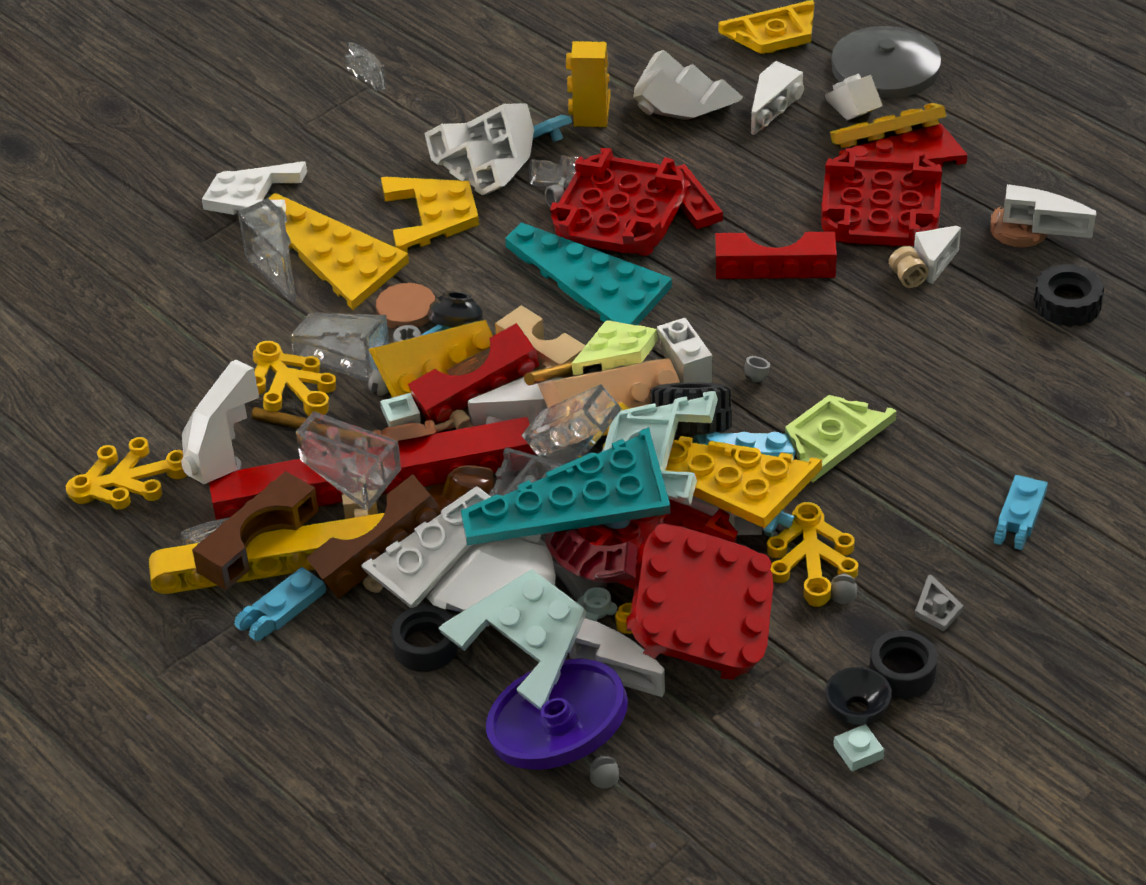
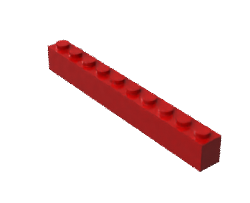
M522 417L236 470L209 482L217 526L221 525L225 520L233 516L246 502L252 500L270 482L276 480L285 471L315 487L319 507L343 502L342 495L367 491H375L376 496L388 494L412 474L426 487L445 483L448 474L453 469L465 465L490 468L493 474L537 466L536 442L528 417Z

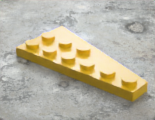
M274 193L267 200H285L286 212L281 221L273 222L270 221L269 216L260 214V219L275 234H280L284 238L285 244L290 249L294 248L298 252L299 258L322 281L326 280L338 296L342 295L352 310L358 307L409 263L407 252L277 193Z
M680 436L679 440H673L665 471L695 473L697 482L693 496L765 528L822 470V459L810 457L809 462L793 459V454L782 452L776 457L761 454L757 448L709 441L708 445L693 443V439L690 437Z

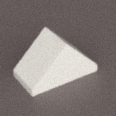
M950 226L915 233L914 249L929 270L926 278L927 282L933 284L959 251L961 227Z

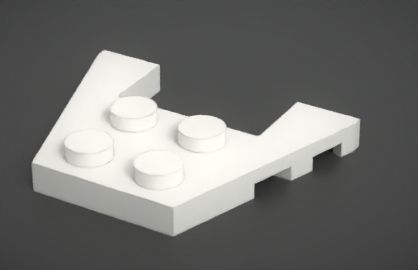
M306 162L221 172L216 175L202 198L203 210L232 215L236 214V210L248 212L249 218L258 219L261 214L269 216L270 221L280 222L286 212L285 200L263 199L272 183H301L307 173Z

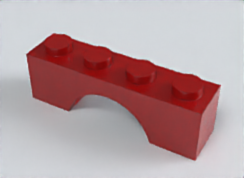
M805 232L796 243L778 248L759 245L753 242L746 233H715L716 279L836 278L837 252L835 232Z
M515 323L490 337V353L488 358L475 371L464 375H448L433 369L410 382L408 387L415 404L425 419L433 420L436 425L450 419L454 411L468 407V400L506 385L521 376H525L526 373L532 372L540 365L534 346L519 325Z

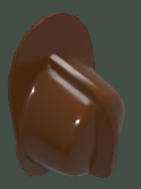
M465 465L453 469L448 474L445 483L436 485L428 490L441 509H444L476 486L491 497L496 494L503 496L502 491L494 486L492 469L475 465Z

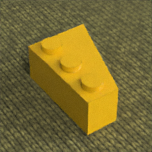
M573 42L572 52L566 54V70H571V76L567 77V92L572 93L573 99L568 101V114L573 115L574 127H607L611 91L608 89L607 42Z

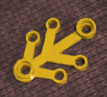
M263 341L257 344L256 349L253 351V361L257 364L254 372L258 394H263L266 391L265 377L269 369L271 368L276 373L269 392L263 396V408L270 412L279 411L282 408V393L287 385L304 403L303 409L309 418H323L329 410V397L326 393L333 392L336 389L335 375L319 373L320 360L316 357L285 354L282 352L280 345L273 341ZM286 365L301 367V370L288 368ZM302 382L317 384L319 391H310Z
M136 437L129 442L130 452L110 474L101 476L108 466H112L118 461L117 451L114 446H102L97 451L98 460L88 472L77 475L67 482V495L78 504H86L97 499L111 504L115 509H124L130 505L131 500L128 491L141 495L148 501L158 500L163 494L161 483L155 479L145 482L138 481V479L165 472L172 479L187 477L188 475L184 472L181 464L183 451H171L165 460L133 468L141 458L146 457L150 452L147 439ZM111 486L118 487L113 489L112 491L105 489Z
M803 502L797 505L791 514L795 517L790 529L786 528L777 536H772L768 539L767 553L772 558H782L771 563L770 569L773 581L776 583L788 581L790 570L806 557L808 578L804 582L803 596L809 605L821 607L831 598V582L822 576L820 557L837 567L838 575L845 573L855 579L858 575V562L853 558L843 556L853 553L855 539L851 534L842 533L824 521V514L817 504ZM803 533V541L787 554V544ZM817 533L833 541L834 549L819 541Z

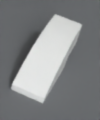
M1007 184L1003 222L1032 225L1033 233L1092 238L1096 217L1095 210L1047 191Z
M584 618L570 651V659H589L604 663L619 675L623 686L663 697L665 693L664 668L656 659L643 654L644 649L620 632L601 623Z

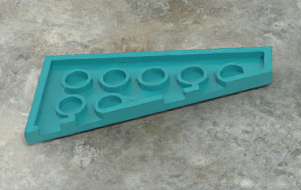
M522 222L505 238L507 249L527 264L537 266L540 269L541 275L547 279L550 277L554 279L558 284V288L587 310L593 309L600 315V320L603 322L614 321L638 326L672 288V278Z
M649 427L639 431V436L628 441L620 439L612 443V448L598 454L591 452L546 472V477L533 483L530 480L518 485L517 490L504 496L496 494L461 510V519L468 546L570 530L572 528L576 529L670 514V502Z

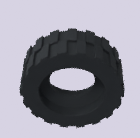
M1060 264L1059 266L1049 267L1048 270L1042 271L1036 280L1034 307L1038 310L1040 316L1045 317V320L1052 321L1057 325L1080 326L1087 322L1090 323L1095 317H1098L1101 311L1104 294L1102 279L1095 272L1083 266ZM1068 290L1083 295L1084 298L1068 300L1060 298L1053 293Z

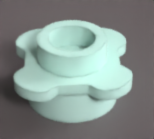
M601 587L588 589L577 601L587 613L585 618L592 621H597L606 615H614L617 612V605L611 602L610 593Z

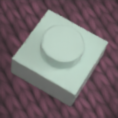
M411 393L380 401L381 410L389 427L421 422L420 412Z
M866 724L834 737V747L851 771L884 759V748Z

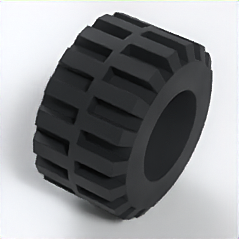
M698 382L670 383L658 385L650 389L651 404L655 403L656 407L673 404L677 398L687 396L688 400L703 397L704 392H716L718 401L712 423L678 422L675 435L721 433L732 427L731 388L726 385Z

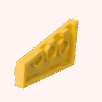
M930 103L924 105L925 110L918 108L901 111V116L895 117V115L884 116L873 120L871 124L862 122L830 131L832 143L840 144L841 148L856 145L857 139L867 137L868 141L884 138V132L895 130V134L905 133L912 130V125L922 123L923 127L939 124L940 118L946 117L945 108L943 105Z
M486 320L368 350L392 398L411 393L408 384L433 369L452 375L490 353V337L493 334Z

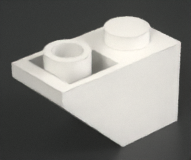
M859 74L844 79V81L833 85V91L825 95L826 100L847 121L882 107L871 75L863 78Z
M682 318L657 326L665 357L671 359L680 383H712V354L687 319Z

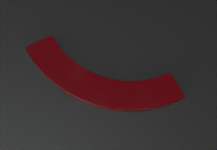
M578 528L545 533V544L554 559L566 570L584 580L597 583H612L635 577L638 546L630 541L618 545L595 546L583 537Z

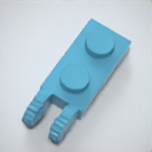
M1015 474L998 519V526L994 536L995 544L1002 545L1007 531L1016 533L1014 548L1023 550L1028 536H1031L1046 495L1048 482Z
M301 567L252 606H247L242 612L240 611L237 617H235L234 625L242 631L251 626L248 635L253 640L260 641L274 630L280 629L325 594V582Z

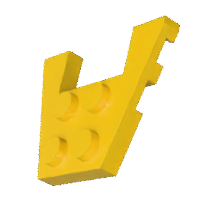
M381 177L385 202L415 198L421 226L393 230L395 247L402 251L408 252V247L418 243L420 247L428 245L431 238L444 234L446 237L479 225V216L469 181Z

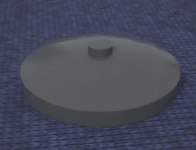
M875 26L854 31L839 40L832 52L831 67L835 78L839 82L856 74H859L861 78L871 75L879 98H899L919 93L936 81L940 73L941 55L937 46L929 38L918 32L901 27Z

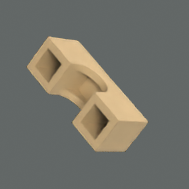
M522 305L495 323L496 334L515 323L519 325L536 350L540 366L535 368V371L574 361L586 346L566 333L553 340H544L543 318ZM570 374V375H567V376H563V377H561V378H567V377L578 376V375Z

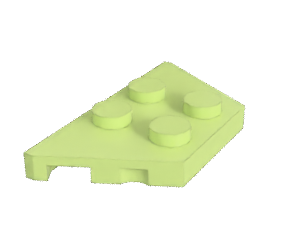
M605 321L571 363L573 375L583 374L584 368L588 365L601 364V369L607 370L619 366L642 363L658 342L657 329Z
M828 395L785 427V434H787L795 449V455L798 460L809 462L810 457L822 459V470L811 480L813 483L896 420L897 411L888 407L885 413L868 409V403L847 401L841 397Z

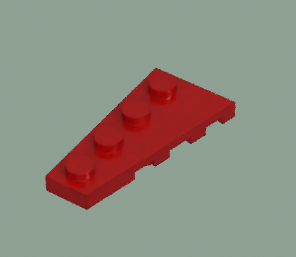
M941 123L852 147L856 148L857 157L914 159V151L924 152L925 159L933 162L935 165L941 164V166H943V162L955 160L957 165L967 164L968 156ZM845 150L839 151V156L845 154Z

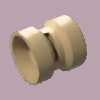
M911 246L898 248L889 258L890 268L898 275L900 282L906 288L917 287L926 280L929 270Z

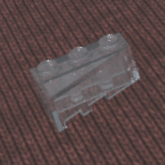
M600 384L540 411L521 436L545 464L553 470L586 455L604 434L622 408Z
M314 411L296 431L300 460L367 512L401 470L398 441Z

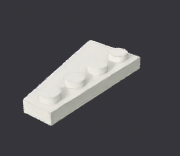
M476 486L442 509L439 516L428 523L425 521L414 529L415 532L401 542L396 541L385 548L386 552L374 560L369 559L361 565L363 570L410 608L417 607L472 546H467L461 510L491 496Z

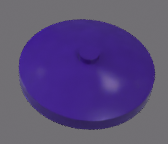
M589 659L564 660L559 680L556 685L554 684L548 698L549 701L542 706L541 711L517 691L520 684L532 672L530 671L510 684L495 700L488 713L486 732L498 757L512 766L532 770L563 766L589 755L612 737L626 715L628 707L627 693L619 675L608 665Z

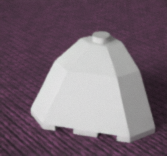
M665 50L655 53L635 86L633 98L639 102V108L649 115L655 113L687 120L739 102L743 96L723 79L713 82L693 64L683 67Z
M502 104L468 123L441 124L427 131L424 135L430 158L433 162L450 170L449 173L459 180L469 181L479 194L487 195L504 187L530 158L534 127L528 104Z
M238 360L230 362L196 407L182 432V468L189 477L202 484L237 470L231 441L235 438L233 424L247 418L245 403L259 398L253 367Z
M540 534L472 545L428 593L426 598L433 605L442 609L463 612L531 569L555 586L556 576L552 555L546 544L541 540Z

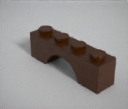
M285 471L192 549L197 573L227 591L250 571L246 548L255 537L275 529L298 530L319 511L315 487Z
M413 474L386 495L387 507L385 514L371 531L358 538L349 540L332 537L306 557L338 599L369 575L363 570L361 566L369 559H376L386 552L385 548L396 541L401 542L414 533V529L425 521L428 523L441 514V508Z

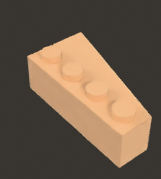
M665 358L538 383V386L562 441L566 442L580 441L593 434L594 432L589 426L608 403L623 402L629 409L649 405L651 403L650 389L662 384L680 383L671 359Z

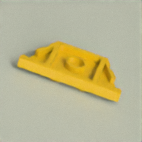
M810 0L718 22V31L720 34L760 54L772 53L777 50L810 43L814 17V1Z

